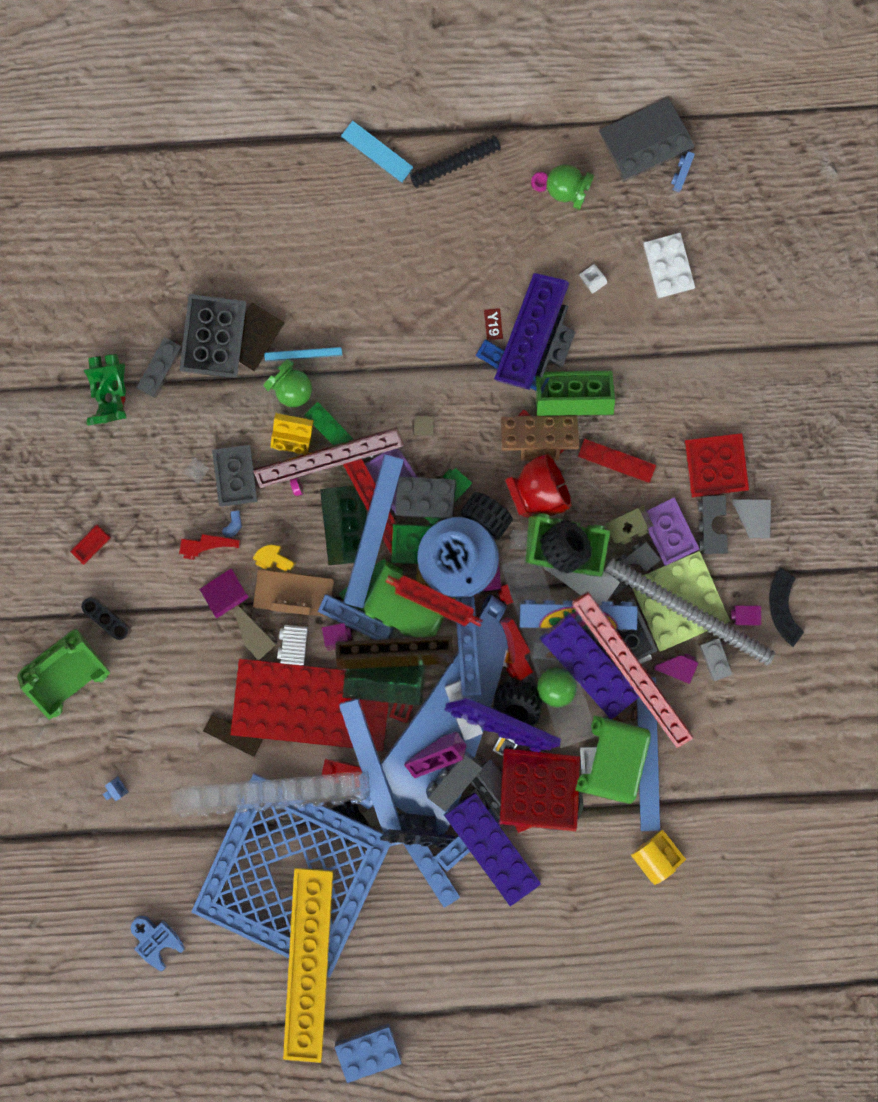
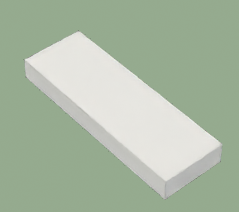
M461 680L444 686L450 702L463 699ZM456 718L463 740L466 741L483 734L479 725H471L463 718Z

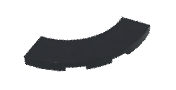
M779 567L770 587L769 610L778 633L790 646L794 647L804 633L794 621L789 610V594L796 578Z

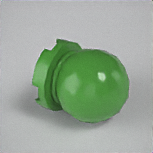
M562 164L553 168L548 174L546 189L555 200L564 203L572 201L574 203L573 208L580 210L586 196L583 192L584 190H589L594 175L587 172L586 176H582L580 171L574 166Z
M287 359L278 367L280 372L275 377L271 375L263 386L268 392L275 390L276 398L280 403L288 407L297 408L307 403L313 391L312 384L305 373L300 370H293L294 363Z
M555 667L548 669L541 675L538 680L537 689L539 696L546 704L552 707H563L573 701L577 692V684L571 673L563 668Z

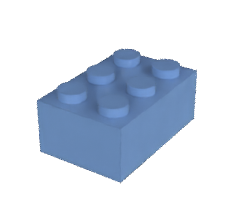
M389 1023L335 1042L334 1048L347 1083L402 1064V1058Z

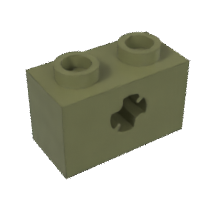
M644 505L606 523L614 543L622 542L623 545L632 541V536L636 534L641 537L649 533L648 529L654 526ZM632 524L633 528L629 529L627 525Z

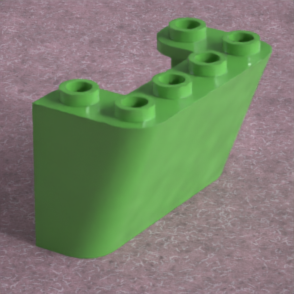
M541 513L533 514V517L528 518L525 563L553 568L543 555L540 539L547 530L562 521V519H550V515ZM587 525V528L581 527L591 542L592 556L589 561L577 568L573 573L602 577L610 531L604 530V526Z
M386 561L365 599L363 607L366 611L365 614L370 618L382 620V623L392 628L394 626L400 629L399 631L406 636L411 635L415 638L435 637L445 617L395 594V586L385 583L388 575L399 580L403 576V569Z

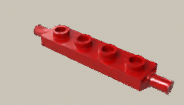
M388 575L385 583L395 586V594L458 624L466 626L471 622L480 627L483 619L473 615V608L404 575L399 580Z

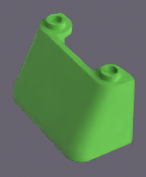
M75 629L22 668L17 678L21 690L51 720L62 713L63 702L91 680L103 682L110 674V671L83 635Z
M594 715L591 729L594 735L599 736L593 766L591 774L584 773L579 777L575 791L631 804L637 796L650 744V731L646 728Z

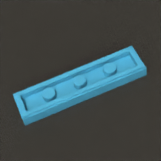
M354 121L350 123L341 135L343 139L401 183H403L414 168Z
M341 347L267 352L265 354V361L343 356Z

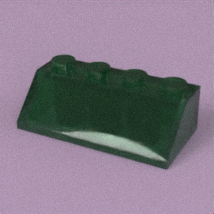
M354 486L320 489L328 566L354 563L367 518L366 507Z
M425 665L346 669L343 698H359L360 700L419 706L423 702Z

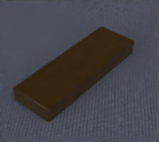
M211 714L203 732L255 757L263 739L230 735L232 724Z

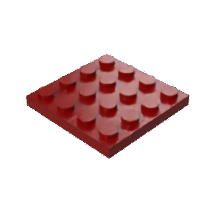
M504 749L499 824L576 832L579 791L575 790L579 779L580 756Z

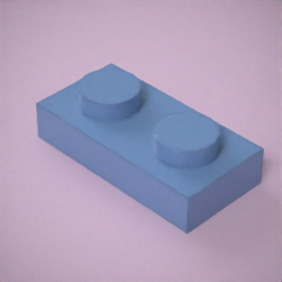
M688 151L685 156H681L678 166L681 168L679 174L675 173L671 184L674 187L672 190L680 193L694 158V153Z

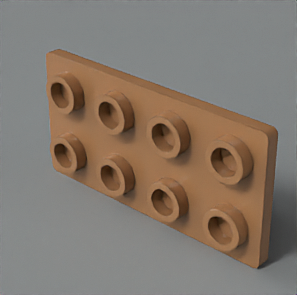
M577 415L501 417L502 450H521V461H532L536 457L547 453L554 460H559L560 449H579Z
M258 570L253 607L271 611L328 617L319 613L318 609L325 594L332 596L334 580Z

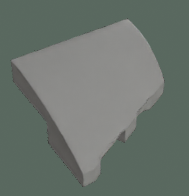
M732 500L748 537L770 538L771 500Z

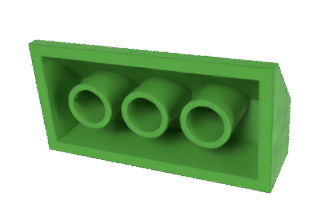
M612 371L544 372L543 378L536 377L537 416L614 415L615 393ZM546 378H550L546 386L544 387L543 393L541 394V387L543 383L545 382Z

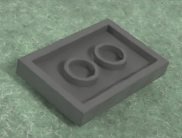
M251 445L213 449L212 454L219 507L258 502Z
M399 477L395 515L442 519L453 518L456 480Z

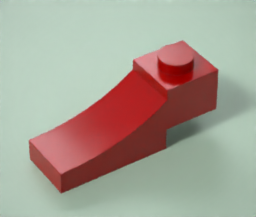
M202 534L201 541L181 539L179 554H184L183 558L195 560V556L200 557V553L220 547L240 548L241 540Z
M505 617L500 623L505 632L508 645V660L506 661L508 668L506 670L511 678L522 680L533 673L525 658V655L530 653V650L514 620Z

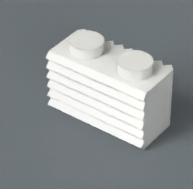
M285 624L284 628H280L279 639L283 640L282 647L278 648L277 658L281 659V663L304 665L308 633L307 626Z

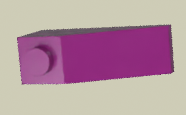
M456 731L433 742L405 762L404 766L415 779L463 760L467 745Z

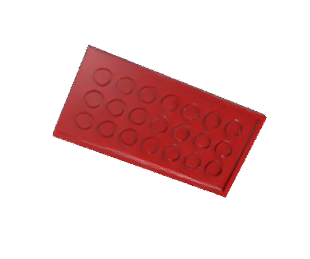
M239 658L230 735L354 748L339 704L359 698L376 751L383 752L391 679H388L389 675Z

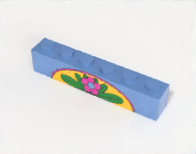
M524 600V604L520 603L519 627L552 628L570 613L583 629H590L572 605V601H563V604H555V600H544V604H536V600ZM602 601V605H599L615 629L637 630V606H633V602H621V606L613 605V602Z

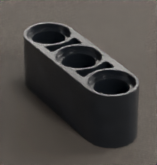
M87 598L82 602V611L113 638L122 640L129 636L130 627L101 601L96 598ZM89 601H93L96 604V609L93 612L87 609ZM104 613L109 614L111 618L108 624H104L101 620ZM118 626H123L125 628V634L123 636H118L116 634V628Z

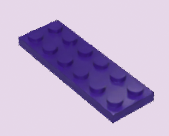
M537 273L533 274L494 380L530 390L569 286L568 281Z
M570 613L540 637L545 646L611 720L639 698L622 672Z
M463 698L448 702L445 705L444 711L451 713L452 717L463 718L471 725H479L485 731L498 733V736L501 738L512 739L517 745L530 747L531 751L541 752V750H551V748L560 746V738L471 699Z
M475 792L444 814L510 907L541 885Z

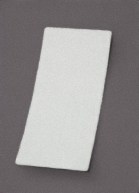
M543 567L578 594L583 595L589 591L598 605H602V601H607L620 583L613 576H610L609 573H605L604 570L602 577H595L573 572L567 574L559 572L558 569Z

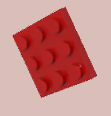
M742 433L684 440L691 497L749 490Z

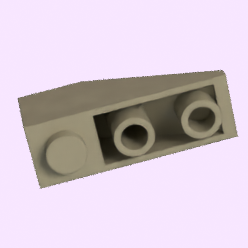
M243 603L238 604L233 609L245 646L260 660L277 644L274 641L276 637L269 630L265 632L261 628L263 624L256 617L253 619L248 614L249 609Z

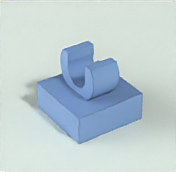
M116 777L105 785L108 791L103 796L106 800L113 797L117 801L126 795L128 790L119 777Z

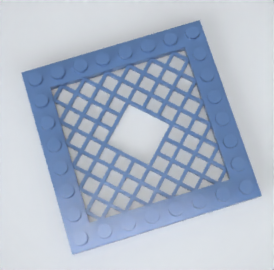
M254 773L191 912L289 958L290 936L281 931L289 929V932H291V924L287 915L291 914L292 910L286 912L282 902L292 899L293 895L283 899L280 898L268 864L303 852L310 869H312L311 863L318 860L321 861L324 870L338 868L341 878L333 880V884L342 881L346 891L336 894L334 886L332 889V899H335L338 908L331 910V914L339 912L334 923L332 919L330 923L327 977L330 978L391 843L380 841V837L384 833ZM263 800L269 802L267 804L261 805ZM271 805L274 815L265 818L262 808ZM274 805H276V806H278V807H280V808H282V809H284V810H286V811L277 814V811H276V808H275ZM259 811L262 820L253 823ZM292 813L303 819L295 822ZM288 814L291 824L282 827L279 817ZM276 818L279 828L269 831L266 821ZM306 822L309 832L300 835L296 825ZM310 822L321 827L312 830ZM263 823L266 833L257 836L254 826ZM293 826L296 836L287 839L284 829ZM251 828L254 837L245 840ZM323 830L327 840L317 843L314 833ZM327 830L338 834V836L330 838ZM281 831L284 841L274 844L271 834ZM268 835L271 845L262 848L259 838ZM311 835L314 844L304 847L301 838ZM341 838L344 848L334 851L331 841ZM344 838L353 841L356 844L347 846ZM298 839L301 849L292 852L288 842ZM255 840L259 850L249 853L246 843ZM328 843L331 853L322 856L319 845ZM285 844L288 854L279 857L276 847ZM243 846L246 855L238 857L239 852ZM358 846L361 856L352 859L348 849ZM362 846L365 847V848H367V851H366L365 854H364V851H363V849H362ZM315 847L319 857L309 860L306 850ZM273 848L276 858L266 861L263 851ZM346 851L349 861L339 864L336 854ZM260 853L263 863L254 866L251 856ZM333 855L336 865L326 868L323 859ZM247 857L251 867L241 870L238 860ZM362 859V862L358 870L356 871L353 862ZM234 864H236L238 872L230 874ZM350 864L353 874L344 877L341 867ZM265 865L268 875L259 878L256 868ZM252 870L256 880L246 883L243 873ZM240 875L243 884L233 887L230 878ZM354 877L350 888H348L346 879ZM270 878L273 888L263 891L260 881ZM226 881H228L230 889L222 892ZM257 883L260 893L251 896L248 886ZM244 887L248 897L238 900L235 890ZM274 891L278 901L268 904L265 894ZM232 892L235 902L226 905L223 895ZM347 894L342 905H340L338 897ZM262 895L265 905L256 908L253 898ZM249 900L253 910L243 913L240 903ZM279 904L282 914L273 917L270 907ZM237 905L239 912L230 907ZM266 908L270 918L260 921L257 911ZM254 913L256 920L247 915ZM284 916L287 926L278 929L275 919ZM271 921L274 928L264 923Z

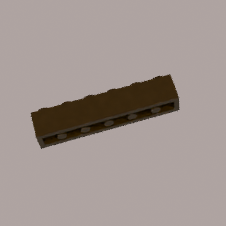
M452 636L335 642L338 670L454 664Z

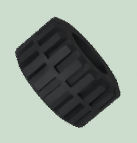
M474 492L460 512L463 518L473 520L486 528L496 540L502 537L513 521L511 514L504 506L493 498L479 492Z
M570 520L558 522L541 536L540 543L542 544L541 550L548 563L554 569H558L559 572L571 573L589 561L592 556L591 542L587 534L584 533L581 527H578L576 523H572Z
M511 680L510 683L508 681L504 682V685H500L495 692L493 709L534 727L539 722L543 701L539 696L537 687L531 686L529 682H523L524 680Z

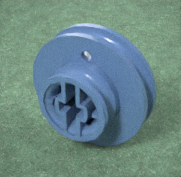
M462 517L448 518L433 525L424 535L418 550V566L426 583L435 591L453 598L470 597L484 590L493 580L499 564L498 547L493 536L482 525ZM449 544H451L453 550H455L456 552L460 553L457 557H458V559H459L461 565L463 566L462 568H461V566H460L459 563H457V562H455V561L453 560V559H455L456 557H455V555H454V553H453V551H452V549H451V547H450ZM472 579V583L468 584L467 580Z

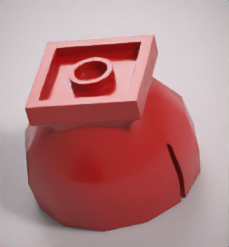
M548 453L540 455L527 463L518 478L510 477L505 480L520 516L529 518L533 517L535 513L553 516L561 514L572 507L567 485L556 488L566 482L554 459Z

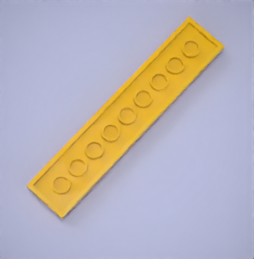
M294 868L283 1060L322 1062L334 870Z

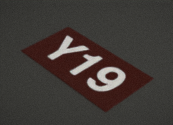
M500 308L484 310L487 340L503 339Z

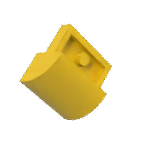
M275 413L270 448L296 454L309 453L314 427L313 420Z
M278 545L264 546L253 557L256 560L255 564L263 569H267V567L272 568L276 562V567L284 571L288 569L293 570L296 563L280 555L283 547Z
M660 830L631 854V857L653 885L662 882L676 871L675 869L686 860L664 830Z

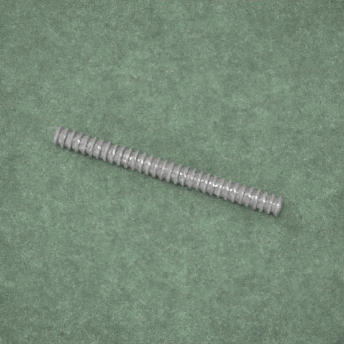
M612 557L607 562L604 572H609L610 576L614 575L615 579L619 578L620 582L624 581L631 588L635 587L636 591L640 590L641 594L645 593L646 597L650 596L657 603L661 602L662 606L666 605V608H671L672 612L676 611L683 618L687 617L688 621L692 620V623H697L698 627L702 626V629H707L709 633L713 632L714 636L718 635L719 639L723 638L724 642L728 641V644H733V647H739L738 650H744L745 654L749 653L750 657L754 656V659H759V662H764V665H769L774 659L775 651H770L769 647L765 648L764 644L760 645L759 641L755 642V639H750L748 635L744 636L743 632L739 633V630H734L733 626L729 627V624H724V621H718L719 618H713L712 614L708 615L707 611L703 612V609H698V606H693L691 602L687 603L686 599L682 600L681 596L677 597V594H672V591H667V588H662V585H656L655 581L651 582V579H646V576H641V573H636V570H630L631 568L629 566L625 567L624 563L621 565L620 561H615V558Z

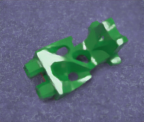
M117 354L105 355L106 366H102L101 356L88 358L89 368L84 369V373L90 383L91 398H95L98 403V410L95 415L87 418V426L126 419L127 415L123 411L126 400V388L124 385L125 363L119 364ZM107 393L112 395L110 402H107L105 399Z

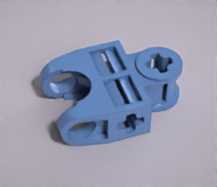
M138 916L131 924V933L140 941L134 950L148 964L159 971L166 969V965L160 955L161 949L170 947L180 953L185 950L176 932L164 920L156 926L148 917ZM138 924H139V925L144 924V925H145L144 929H140V930H139V929L137 928V927H138Z

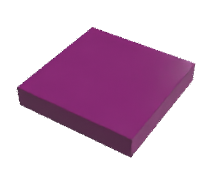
M232 568L199 589L216 618H219L249 598Z

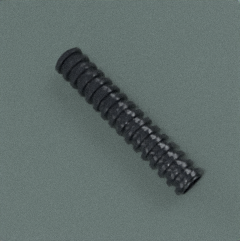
M492 135V138L488 137L486 141L481 140V143L477 142L475 146L470 145V148L466 147L464 151L459 150V153L455 152L453 156L448 155V158L444 157L442 161L437 160V163L433 162L431 166L426 165V168L422 167L420 171L415 170V173L411 172L409 176L414 187L419 188V185L424 186V183L427 182L428 184L430 180L435 181V178L438 177L439 179L441 175L446 176V173L450 174L452 170L457 171V168L461 169L463 165L468 166V163L472 164L474 160L479 161V158L483 159L485 155L490 156V153L494 154L496 150L501 151L500 143L497 137Z

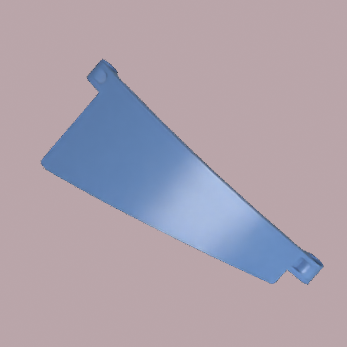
M490 594L483 602L482 610L478 617L483 619L480 627L476 625L482 697H470L471 700L491 708L502 671L505 651L508 649L505 632L499 623L507 605ZM459 650L453 657L454 664L448 665L414 718L381 761L395 806L407 814L435 816L438 834L443 835L450 825L444 816L446 812L430 801L426 794L427 786L432 781H436L442 768L414 779L404 764L443 736L457 731L463 739L456 718L452 717L451 713L444 711L446 703L450 702L444 686L461 680ZM482 734L466 741L463 740L467 745L465 751L474 758ZM365 782L364 788L358 787L355 790L352 800L369 810L373 806V802ZM461 794L448 808L447 811H449L458 804Z

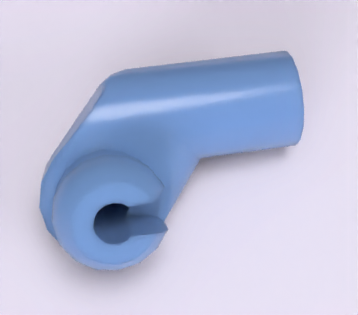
M240 511L230 512L232 522L222 530L225 537H234L241 529Z

